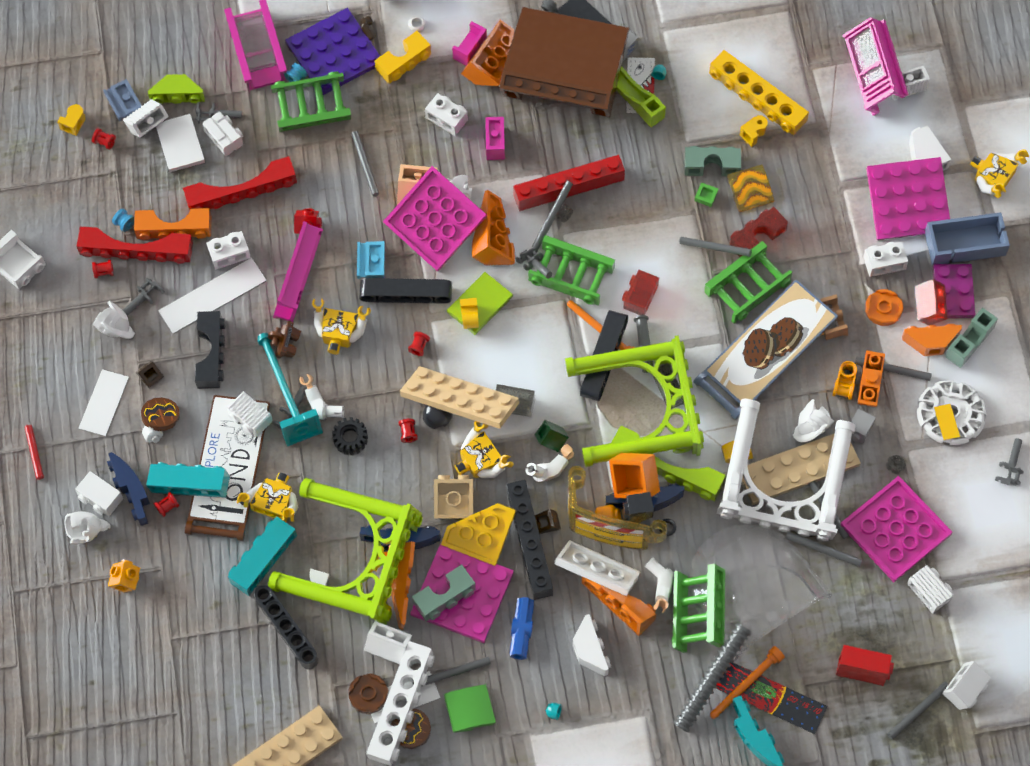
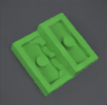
M486 684L444 694L453 733L471 731L476 727L490 726L496 723Z

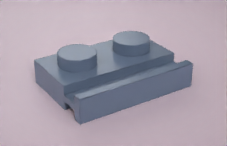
M127 79L111 86L108 90H103L119 122L142 106Z

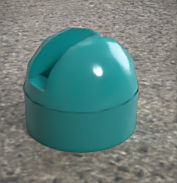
M661 64L656 65L652 70L651 76L656 80H664L667 73L665 66Z
M548 704L545 710L547 716L558 720L561 715L562 704Z

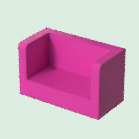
M473 21L469 24L470 32L459 47L454 45L452 48L453 59L466 66L487 38V29Z
M485 117L487 160H504V117Z

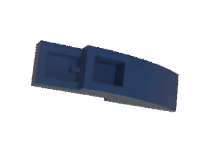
M108 453L110 458L107 461L110 472L114 471L116 476L112 478L115 488H120L122 494L126 493L129 504L133 503L134 509L131 512L134 520H139L141 526L148 524L143 506L150 504L143 485L126 462L114 453Z
M670 484L667 487H660V492L651 497L654 512L668 507L681 499L684 494V486ZM614 493L606 495L605 506L613 505L616 509H623V503H626V498H615Z
M370 525L361 527V541L374 542L373 531ZM418 527L417 532H414L410 529L411 534L407 542H415L414 550L430 546L440 541V530L434 527ZM393 529L380 530L381 537L383 539L389 538ZM381 542L384 551H388L390 544H383Z

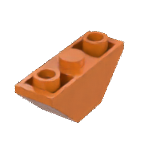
M929 325L923 328L911 326L904 329L902 340L923 356L943 355L960 335L962 325Z
M866 350L857 404L877 407L885 359L884 353Z

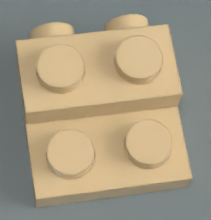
M438 475V479H434V519L466 518L473 515L474 479H469V475H458V479H450V475Z

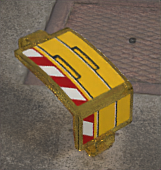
M580 466L570 468L568 472V513L571 531L595 541L631 549L647 550L648 543H660L666 539L668 527L663 520H654L649 527L639 523L600 515L577 506L576 490L584 487L586 473ZM579 475L582 478L580 480H574L573 476ZM659 528L663 533L656 534L653 530Z

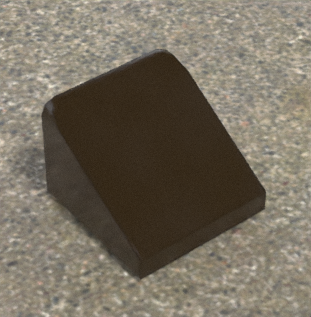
M150 361L136 372L148 388L164 377L153 361Z
M548 509L535 515L539 534L561 529L556 511Z

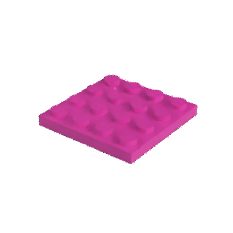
M941 157L866 167L877 240L924 235L927 222L950 219Z
M431 166L386 217L383 223L436 271H439L488 215L436 168Z
M897 476L840 524L893 582L903 576L953 533L900 476Z
M440 544L421 590L429 586L435 594H445L450 588L446 582L445 575L460 565H463L475 582L476 590H474L470 597L466 599L463 597L457 601V605L453 608L443 610L436 619H429L426 622L485 643L513 577L514 570L498 564L495 566ZM414 605L410 613L411 616L424 620Z

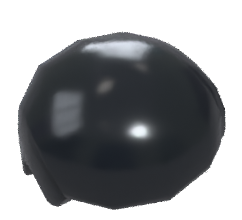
M428 405L423 410L422 419L432 429L447 426L453 418V413Z

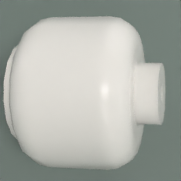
M145 426L142 434L146 442L157 443L163 436V431H155L153 428Z

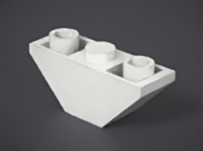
M588 614L585 615L573 638V648L580 665L603 676H607L608 668H611L608 656L604 657L603 655L604 644L602 639L597 638L596 631H598L596 621L595 619L591 620Z

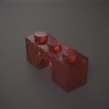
M774 206L769 210L766 209L757 219L750 220L740 231L736 230L731 235L730 246L752 249L759 244L754 237L757 234H765L773 241L787 231L788 221Z

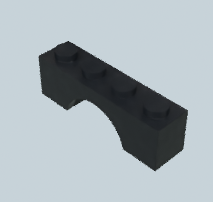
M220 311L197 312V331L199 337L206 339L211 344L209 355L201 362L195 364V383L197 389L220 388V381H224V371L221 370V364H224V352L221 353V349L225 346V336L222 335V329H225V318H222Z
M651 493L626 495V503H623L624 510H622V528L643 531V539L651 538L652 530L649 518H653L654 515Z

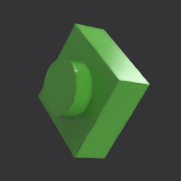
M701 183L694 201L712 207L718 194V188Z

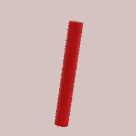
M26 425L24 428L37 480H41L44 478L33 428L32 425Z

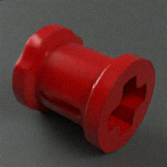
M97 128L93 133L92 143L101 144L110 150L114 146L116 135L102 132V129Z
M111 259L103 263L92 262L95 279L104 275L114 276Z
M416 331L408 351L414 355L423 356L424 347L429 342L430 337L425 333Z
M407 418L398 422L402 431L401 442H415L418 439L414 428L415 420Z
M170 492L160 502L153 503L162 517H165L166 513L174 507H179L177 500Z

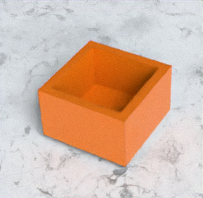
M620 453L609 460L615 498H626V495L650 492L651 497L660 492L655 454Z

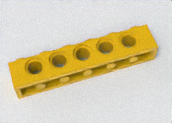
M723 50L710 63L709 73L712 78L719 80L727 89L737 93L742 100L752 104L755 110L764 113L770 121L779 124L785 132H789L794 136L808 121L809 112L727 51Z

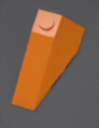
M500 19L461 74L475 85L499 86L514 36V29Z
M487 189L484 193L481 210L488 216L475 229L472 241V257L484 265H513L515 263L514 244L509 241L508 235L510 230L505 226L504 218H506L502 200Z
M415 542L405 543L404 557L399 562L398 575L393 580L391 586V597L400 630L404 629L406 622L407 594L409 593L411 583L409 575L413 567Z
M582 577V584L638 636L656 620V611L649 603L645 604L642 600L629 594L627 596Z

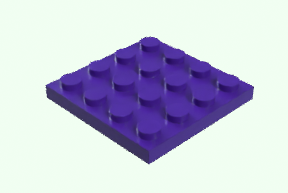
M348 7L285 39L286 45L300 66L306 70L309 79L327 76L330 72L338 71L343 73L344 81L339 82L340 86L375 69L374 60L380 57ZM332 83L321 85L323 95L333 91Z

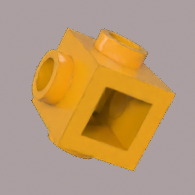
M122 560L119 563L113 564L110 570L108 586L121 592L135 590L139 581L140 567L133 565V562L128 560Z

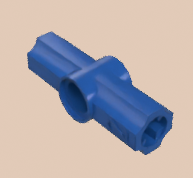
M517 598L515 619L513 618L510 657L517 660L527 659L529 639L532 636L534 600L530 598Z

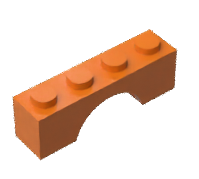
M209 208L190 209L184 219L168 223L160 220L154 210L135 211L134 232L136 238L141 240L162 239L171 233L191 234L192 237L203 239L211 237L212 216Z

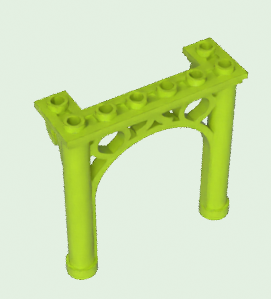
M676 335L670 342L574 359L572 357L565 358L568 377L623 367L644 369L658 380L666 397L667 406L664 419L654 432L641 438L582 448L585 467L607 462L620 453L652 454L672 450L673 453L680 454L692 450V454L700 456L701 449L704 448L703 432L698 430L700 417L699 413L694 411V406H697L696 398L690 392V388H693L691 377H687L686 371L689 370V366L684 356V342H680L679 335ZM654 360L655 366L652 367L645 362ZM669 363L672 366L673 373L669 376H664L658 371L659 367L662 364ZM676 375H678L680 389L674 388L670 381L676 378ZM681 398L683 399L685 412L682 409L675 408L676 401ZM673 415H680L683 418L684 425L681 428H674L669 423ZM665 428H667L671 433H673L669 435L659 436Z
M304 478L299 490L301 497L357 511L367 518L374 536L372 556L362 574L351 583L341 587H329L277 571L272 572L270 575L268 587L274 592L282 591L370 616L376 622L386 625L392 616V607L386 604V601L392 594L391 586L393 580L398 575V565L404 557V546L410 538V529L417 532L418 527L422 524V513L408 503L402 506L316 483L313 479ZM371 514L386 518L381 519L378 523H376L375 519L371 516ZM386 524H392L391 536L383 539L380 530ZM381 542L383 544H390L387 556L384 553V547L381 546ZM383 566L380 578L372 573L373 570L377 571L379 567ZM373 578L375 580L374 589L371 593L365 594L362 583L367 579ZM357 588L360 597L345 592Z

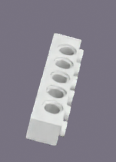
M408 642L366 754L369 759L392 766L393 761H397L400 749H398L399 744L404 742L406 738V725L411 723L414 712L412 709L414 704L417 705L421 697V693H419L420 688L425 686L428 674H426L427 669L432 667L435 656H433L432 648ZM415 663L421 664L418 670H412L411 666ZM407 682L414 683V686L412 688H404V685ZM401 700L407 701L406 706L402 708L398 707L397 703ZM393 719L400 720L397 726L390 725ZM384 739H393L390 745L383 744Z

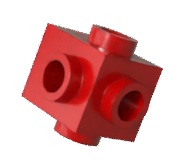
M312 208L296 211L294 215V233L300 234L303 222L322 228V218L319 217V211H314Z

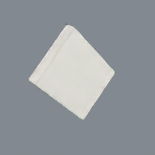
M191 114L163 121L156 126L169 172L205 163Z

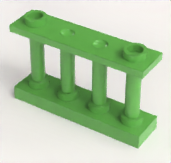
M335 71L328 73L327 76L287 83L285 81H278L271 85L272 94L278 93L282 113L281 120L277 121L279 132L350 120V108L343 106L339 85L340 81H344L343 73ZM332 83L336 108L335 111L328 112L325 109L321 85ZM314 86L318 111L317 114L310 115L307 113L303 88ZM296 89L300 115L299 117L292 118L289 116L285 91Z
M545 235L542 241V250H545V254L541 263L547 268L554 254L562 256L563 259L554 278H546L538 270L537 272L529 270L528 281H531L536 286L542 285L576 297L587 304L599 306L600 294L597 293L604 274L607 272L613 273L615 259ZM574 260L579 262L580 266L572 284L561 281L569 261ZM591 266L598 271L590 290L579 287L587 267Z
M763 241L751 249L752 254L750 257H740L705 284L704 292L708 297L718 294L734 311L731 320L733 323L738 320H744L751 310L780 288H786L791 283L792 271L789 270L782 274L766 257L767 245ZM755 262H761L777 280L768 285L756 273L752 265ZM742 272L747 273L762 291L754 296L737 278ZM727 283H732L748 302L740 307L725 292L723 286Z
M716 564L708 565L707 575L688 578V576L679 571H674L673 648L682 653H687V643L707 640L708 643L716 647H721L724 645L725 569ZM708 583L706 594L688 597V586ZM707 602L706 613L688 616V605ZM707 621L706 632L687 635V624Z

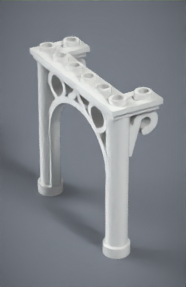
M741 399V412L723 497L716 514H720L721 518L729 520L732 517L738 518L740 522L751 524V522L759 523V526L763 528L777 527L781 532L795 531L803 537L813 535L817 536V539L821 541L832 540L838 530L836 525H834L851 437L855 432L856 424L843 420L836 422L827 474L822 488L812 497L802 501H780L761 492L749 476L747 463L760 403L751 399ZM744 477V480L748 485L749 489L743 490L741 493H739L742 478ZM754 493L759 499V505L756 507L746 506L743 503V497ZM824 494L821 510L819 511V508L813 502ZM764 501L767 502L766 506L772 510L773 515L758 512L762 508ZM807 505L813 509L815 517L811 520L803 519L799 516V509ZM791 508H796L794 510L796 520L781 517L783 513L791 512Z

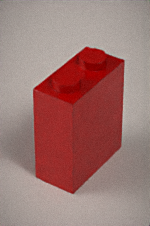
M843 645L836 676L884 686L885 681L890 680L893 672L894 662H891L892 655Z

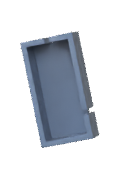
M1002 213L927 222L925 237L932 266L934 264H948L950 260H952V263L1006 256L1010 245L1007 233L1004 231L1005 225Z

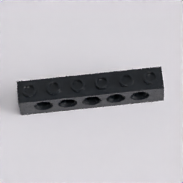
M526 480L507 483L506 488L510 507L517 510L514 516V523L533 599L553 596V586Z

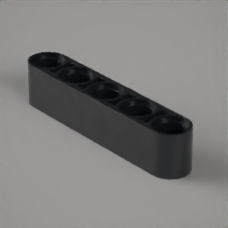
M364 278L360 281L359 299L363 302L445 304L452 301V282L446 279Z
M612 310L608 311L593 355L618 351L628 323V315ZM611 370L586 374L581 386L580 396L600 401Z
M267 585L258 586L254 591V596L260 609L302 667L307 670L314 669L318 664V656L313 646L271 588ZM264 593L269 594L267 599L262 600L259 598ZM273 609L280 610L276 615L270 614ZM285 624L291 625L288 630H282L281 628ZM297 639L302 640V643L298 646L292 644ZM307 655L314 656L311 661L303 660Z

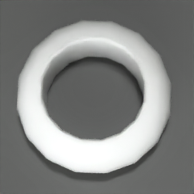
M416 16L409 21V28L414 32H420L425 27V21L421 17ZM418 21L421 22L422 25L419 27H414L412 24Z

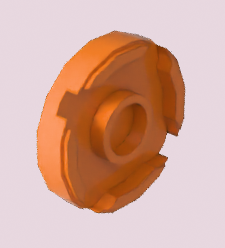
M880 289L870 294L865 304V313L868 318L880 326H889L896 323L903 312L902 300H900L895 292L888 289Z

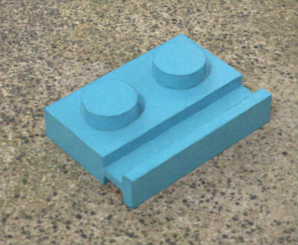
M385 241L357 242V279L364 277L385 278Z

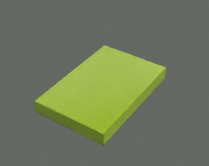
M484 272L447 309V313L463 325L460 299L477 298L479 328L468 329L476 335L513 297V294Z

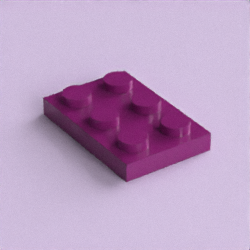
M934 264L933 278L936 319L974 318L976 313L972 264Z

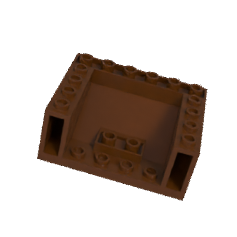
M522 7L504 65L499 89L505 97L522 100V95L525 94L590 107L592 114L610 118L629 28Z

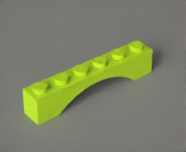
M621 66L616 90L650 127H653L665 118L666 106L654 94L637 84Z
M620 426L611 443L640 438L638 433ZM655 456L657 474L664 477L667 482L684 486V490L696 492L705 500H716L725 482V474L710 467L696 469L676 467Z

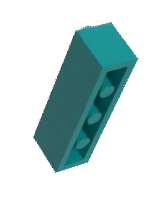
M159 462L158 464L150 465L146 486L151 493L168 494L170 492L176 495L226 498L230 475L221 466L210 468L203 465H195L194 467L185 464L168 465L167 463Z
M277 516L274 520H270L265 527L264 533L255 538L252 548L243 553L240 563L237 566H233L229 571L228 578L230 583L250 596L297 537L296 529Z

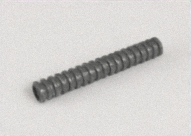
M735 624L736 628L735 630L732 629V635H728L729 639L725 640V646H721L723 649L719 650V655L714 657L716 660L711 662L712 666H709V671L704 673L705 677L701 678L702 682L697 684L698 688L694 689L695 693H691L692 697L691 699L688 698V704H684L685 708L684 710L681 709V715H677V721L674 720L675 725L685 732L690 731L689 727H692V722L697 720L696 716L700 715L699 711L704 709L703 705L707 704L706 700H710L709 696L714 693L713 689H717V683L720 684V678H724V672L727 673V667H731V661L734 662L733 658L738 656L737 652L741 651L740 647L745 645L743 642L747 641V636L752 634L744 626Z

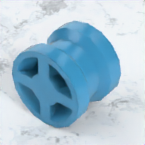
M293 63L290 71L285 72L284 76L289 82L299 81L307 76V72L299 64Z
M120 209L113 216L112 223L120 226L123 232H127L133 227L135 217L128 215L125 209Z

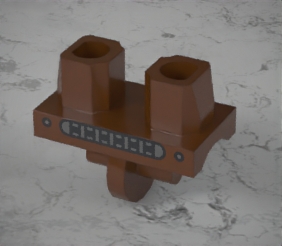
M288 321L287 325H283L282 328L276 327L275 331L269 332L268 338L272 340L271 345L277 346L276 358L280 359L282 356L292 358L296 354L297 347L289 344V341L293 340L296 342L300 337L301 330L293 327L294 322Z

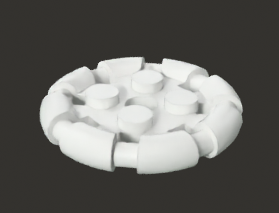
M954 380L940 381L935 383L933 387H928L919 398V408H917L918 422L927 431L926 434L939 443L946 442L950 443V445L968 443L969 439L976 438L985 426L984 418L987 416L985 403L982 398H979L977 391L966 383H956ZM952 390L959 391V394L952 393ZM939 392V393H941L943 396H941L940 398H938V396L936 395V393ZM971 399L973 403L969 405L966 400ZM950 404L951 408L957 411L954 418L960 437L943 440L934 407ZM927 406H933L932 410L927 409ZM975 414L977 418H971V415ZM932 420H934L935 426L930 424ZM965 426H966V427L968 428V430H969V431H967L966 433L963 431V429H964Z

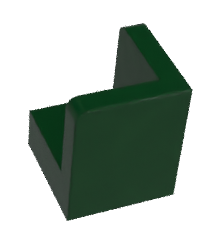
M547 420L543 421L535 433V437L540 445L556 452L561 450L569 438L563 427Z

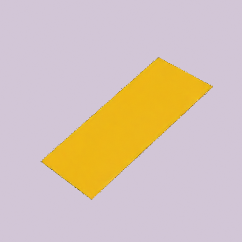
M946 404L934 407L943 440L960 437L951 405Z

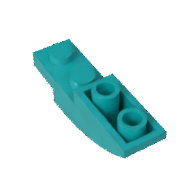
M741 695L733 698L732 705L738 715V718L734 720L733 726L744 744L767 766H783L784 758L781 752H777L774 747L776 743L771 733L768 734L766 729L758 731L759 725L755 718H751L749 714L751 711L750 706L746 700L743 701Z

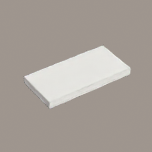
M570 540L557 556L554 563L625 596L629 594L641 573L636 569Z

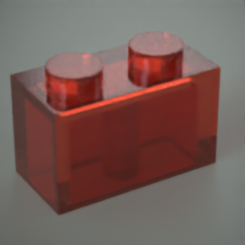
M638 270L636 275H632L629 282L631 287L629 291L625 290L622 301H624L623 309L638 315H645L659 287L660 278L642 270Z
M932 279L915 286L918 321L929 326L947 320L945 284Z

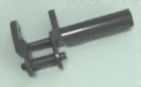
M197 102L196 115L198 118L196 120H198V124H200V121L212 118L218 112H221L223 116L227 115L229 118H242V111L215 110V102L212 103L210 112L201 111L200 102ZM201 114H209V117H201Z
M533 247L528 251L525 250L520 253V259L519 257L515 258L517 263L528 260V266L526 264L523 265L525 270L535 267L546 278L552 277V272L540 262L543 254L537 253V248Z
M145 278L146 282L141 287L137 286V291L141 292V294L126 306L123 311L128 316L144 300L153 304L148 293L153 289L161 290L163 294L165 293L164 289L155 281L151 282V279ZM148 285L151 286V288H150L149 290H147V291L143 290V289L146 288Z
M300 386L294 398L297 409L307 389L304 386ZM279 408L281 412L284 411L288 415L286 419L292 417L290 409ZM273 420L272 424L274 426L277 425L281 429L279 422Z
M1015 438L1009 463L999 462L1000 467L1005 466L1004 468L1008 469V477L997 476L995 481L1001 480V483L1006 485L1010 483L1015 486L1021 484L1019 477L1024 471L1021 468H1015L1022 445L1021 439ZM1012 472L1016 473L1015 479L1010 478Z

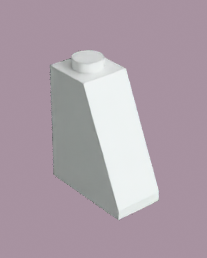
M928 125L923 128H916L912 132L909 141L912 160L941 157L943 171L948 169L951 158Z

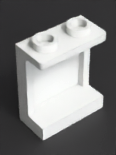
M10 230L0 240V274L16 288L20 289L26 286L36 273H40L46 263L41 255L34 253L19 240L14 231Z

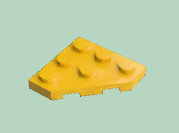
M497 503L447 526L441 545L495 566L498 563L517 510Z

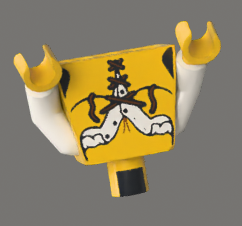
M1023 149L1016 154L990 153L985 161L975 156L970 165L978 169L975 180L982 193L1000 198L1002 196L1001 193L1006 192V185L1016 173L1019 165L1018 162L1020 161L1021 164L1027 163L1025 157H1029L1028 152Z
M315 299L312 301L313 307L316 308L314 311V325L318 335L323 338V343L329 344V353L339 354L340 347H350L351 343L356 342L364 334L367 323L366 316L370 315V308H367L366 314L362 312L363 306L358 308V314L329 308L321 310L325 303L324 300L321 299V306L315 304Z
M475 421V427L469 432L461 446L460 455L463 461L455 465V468L459 475L470 471L474 478H495L505 470V467H513L514 463L511 461L507 463L511 456H501L484 431L481 433V429H486L489 425L483 424L481 426L480 422Z
M278 473L275 481L268 478L265 479L263 483L257 484L248 492L240 493L237 498V504L244 502L243 507L246 508L250 502L252 511L272 518L277 516L287 522L288 518H291V522H293L294 515L298 510L296 495L293 493L292 487L286 485L289 476L284 473Z

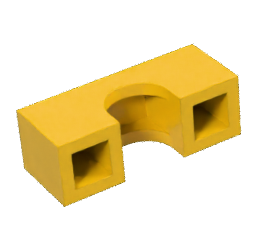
M415 31L403 40L404 50L406 51L404 56L396 57L390 51H387L374 60L376 71L388 84L399 80L404 73L413 70L418 63L427 60L431 55V45L418 31Z

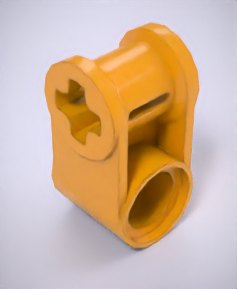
M845 361L841 364L832 396L839 395L847 397L848 400L852 399L857 366L854 362ZM850 370L852 374L846 375L843 371Z

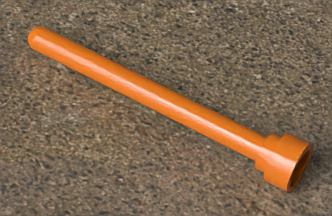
M572 300L567 302V306L601 333L603 326ZM622 341L619 346V350L635 348L634 346L625 345Z
M773 646L768 651L767 658L710 712V717L712 719L717 718L733 702V698L740 696L772 664L780 663L785 658L784 654L776 646Z

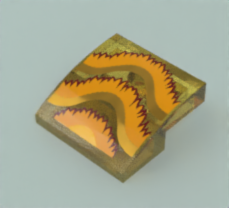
M763 164L727 175L739 212L775 201Z

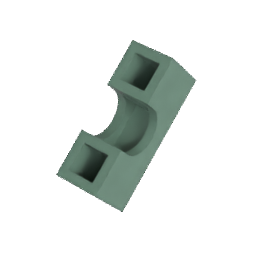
M698 146L685 147V176H703L705 165L715 163L721 168V176L737 177L741 172V148H717L715 146L708 148Z
M982 307L971 320L964 334L959 335L950 345L945 357L961 368L995 328L998 318Z
M463 565L458 566L445 575L446 582L450 586L445 594H435L427 586L412 596L413 604L425 621L436 619L443 610L453 608L457 605V601L463 597L466 599L474 593V590H476L475 582Z

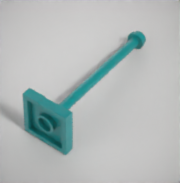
M262 333L258 336V344L265 349L292 414L291 418L279 422L287 447L322 434L323 431L316 408L302 414L299 413L270 344L272 340L268 338V333Z

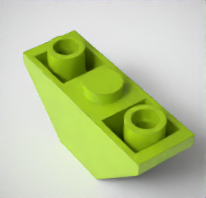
M186 74L166 75L148 90L149 99L160 104L205 102L203 89Z

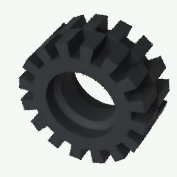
M350 417V420L343 418L344 422L339 420L337 422L338 426L335 425L333 427L334 445L338 448L339 452L343 451L345 455L350 452V455H354L353 452L355 451L358 454L360 449L363 450L365 444L367 445V429L364 427V423H360L357 418L355 421L353 417ZM348 430H353L358 436L355 441L346 442L343 439V434Z

